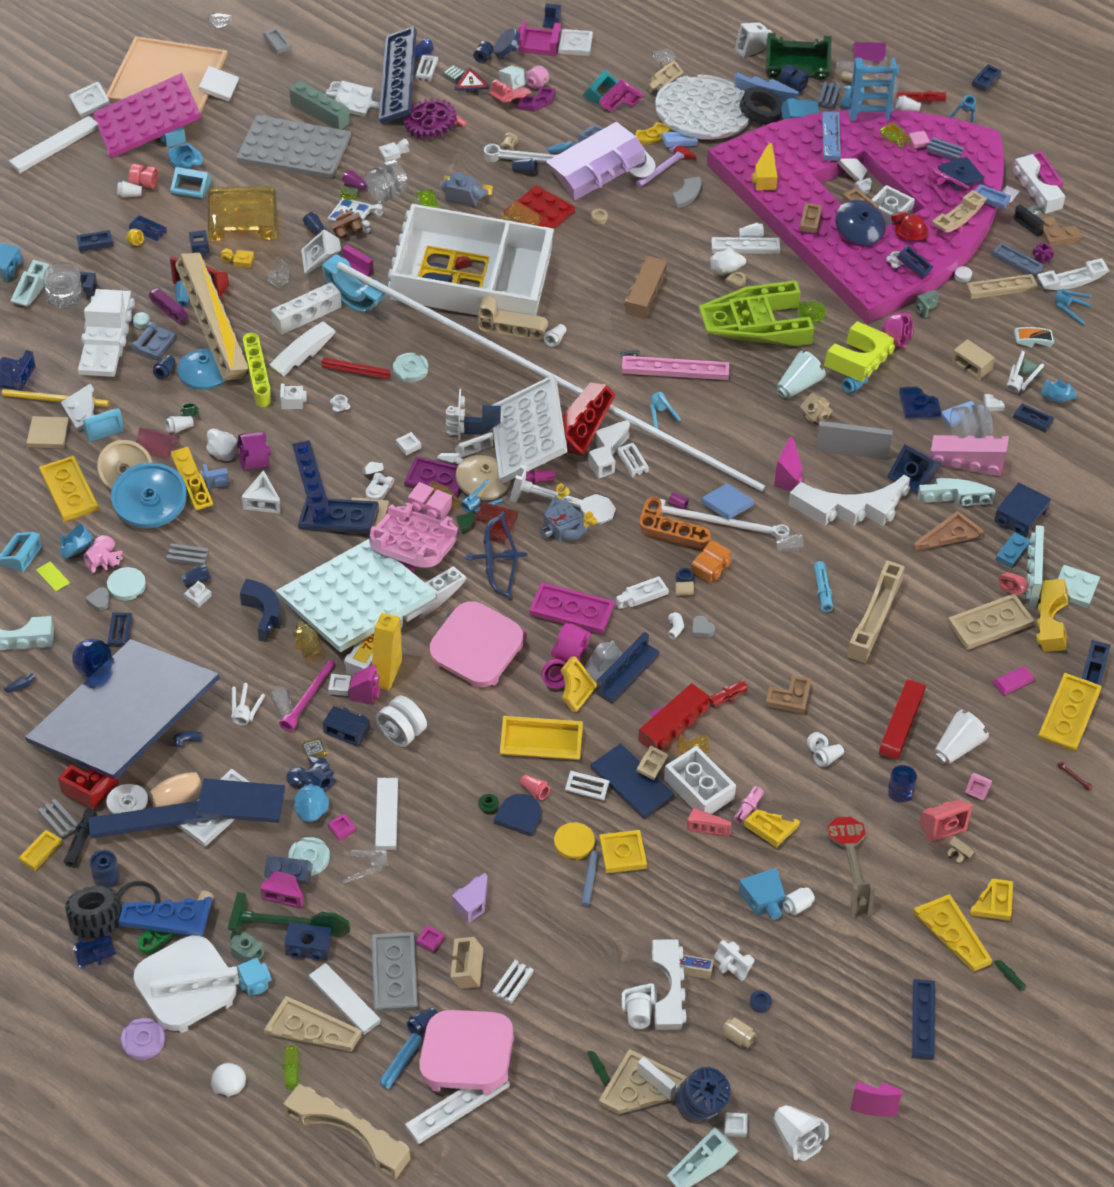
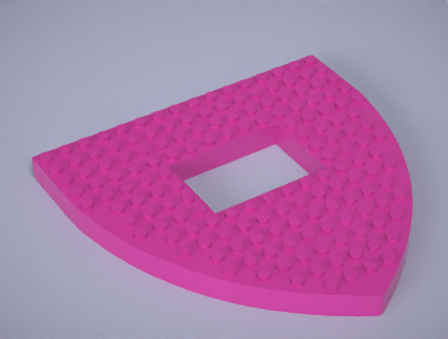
M848 110L830 111L839 112L840 159H857L884 187L887 185L914 198L913 214L920 216L929 230L928 237L923 240H907L895 233V226L898 222H894L885 226V232L878 242L868 246H860L846 240L838 231L835 217L842 203L821 184L846 173L837 161L823 160L822 113L770 123L708 149L707 166L866 324L917 301V296L937 289L955 274V270L958 267L964 266L985 239L995 218L997 207L984 203L972 218L951 232H944L934 226L932 221L942 213L947 215L962 203L964 196L972 190L976 191L980 184L1001 192L1004 173L1003 146L1001 135L997 130L967 121L913 111L893 110L889 120H885L884 112H860V114H857L856 121L849 120ZM925 131L929 141H932L934 137L964 147L960 158L968 157L984 176V181L969 186V189L962 188L954 191L945 180L943 184L937 185L947 201L943 203L935 189L930 185L931 181L928 179V173L931 169H938L939 165L953 160L926 152L927 147L913 149L908 138L909 133ZM768 143H772L777 171L776 190H756L755 183H752V173H755V166ZM805 203L822 205L817 233L799 231ZM908 244L929 262L933 268L922 280L906 265L893 268L891 263L886 261V257L890 256L894 251L901 252Z

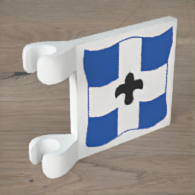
M342 198L327 219L330 222H337L335 217L341 215L340 209H343L344 213L350 210L352 214L359 212L363 220L361 222L362 232L367 234L371 230V228H368L370 222L364 221V219L370 212L380 217L383 214V211H380L382 205H370Z

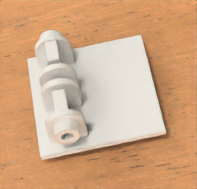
M459 389V406H449L446 409V433L449 436L458 435V440H460L461 433H464V422L461 421H464L465 409H461V407H465V396H461V389Z

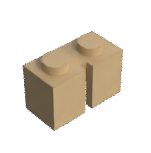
M967 339L954 349L952 363L963 370L972 364L973 366L967 369V373L980 380L993 370L995 357Z
M475 937L454 939L453 957L455 960H452L451 979L460 989L480 987L483 947Z

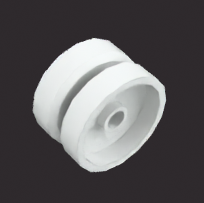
M402 695L396 696L388 706L381 709L376 715V722L382 733L392 743L400 747H406L413 741L415 736L421 734L427 727V721L420 708L413 701Z

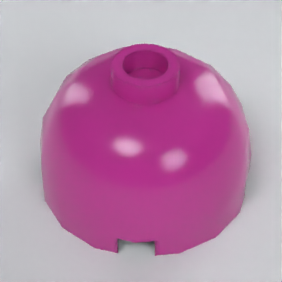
M897 312L890 315L886 323H883L882 332L894 338L893 344L895 347H908L905 343L907 339L911 340L913 321L909 319V316L912 317L910 313Z

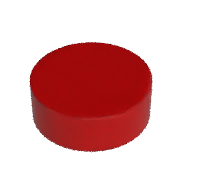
M907 211L891 214V221H902L908 214Z
M461 256L455 261L456 270L472 267V262L467 256Z

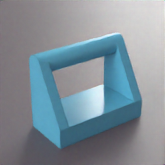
M176 167L170 193L203 199L212 178L208 172ZM181 179L202 183L200 192L177 187Z
M119 408L83 420V430L89 442L124 432Z
M35 532L16 533L0 554V565L23 573L42 547L40 534ZM18 542L24 543L16 556H9Z

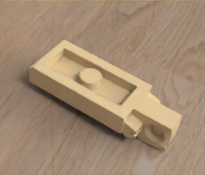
M673 60L649 80L651 83L645 89L649 94L655 89L660 91L665 84L675 81L684 71Z

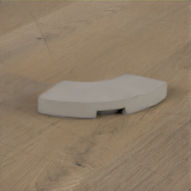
M700 177L684 179L683 188L673 193L672 198L677 208L691 204L700 194Z

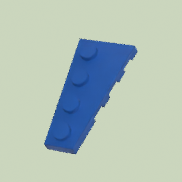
M204 897V900L189 898L180 902L163 900L162 903L153 904L151 901L124 903L118 921L119 926L203 937L212 904V897Z

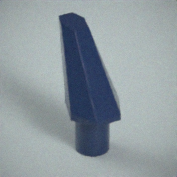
M30 672L25 677H20L6 686L4 690L8 693L27 688L36 677Z

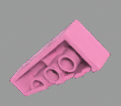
M934 435L930 456L942 462L940 466L1001 477L1009 436H1002V439H994L993 436H986V438H975V436L959 438L955 435Z

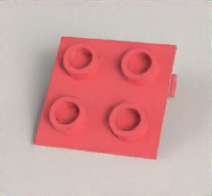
M499 80L492 82V91L489 92L490 95L504 103L510 102L514 98H523L526 94L531 93L530 90L523 86L511 89Z

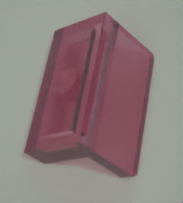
M140 427L136 443L144 447L149 453L168 458L170 457L172 445L178 444L180 436L148 427Z

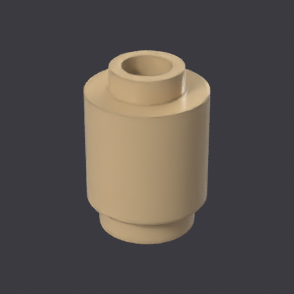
M737 1018L728 1019L722 1029L725 1031L724 1036L740 1047L749 1048L756 1037L753 1028Z

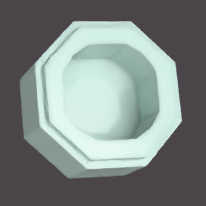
M136 313L132 317L134 327L138 329H145L150 323L149 314Z

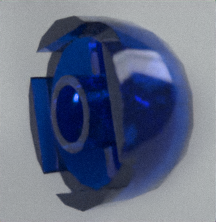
M95 638L82 640L74 648L72 654L74 668L81 675L90 677L111 658L110 646L102 640Z

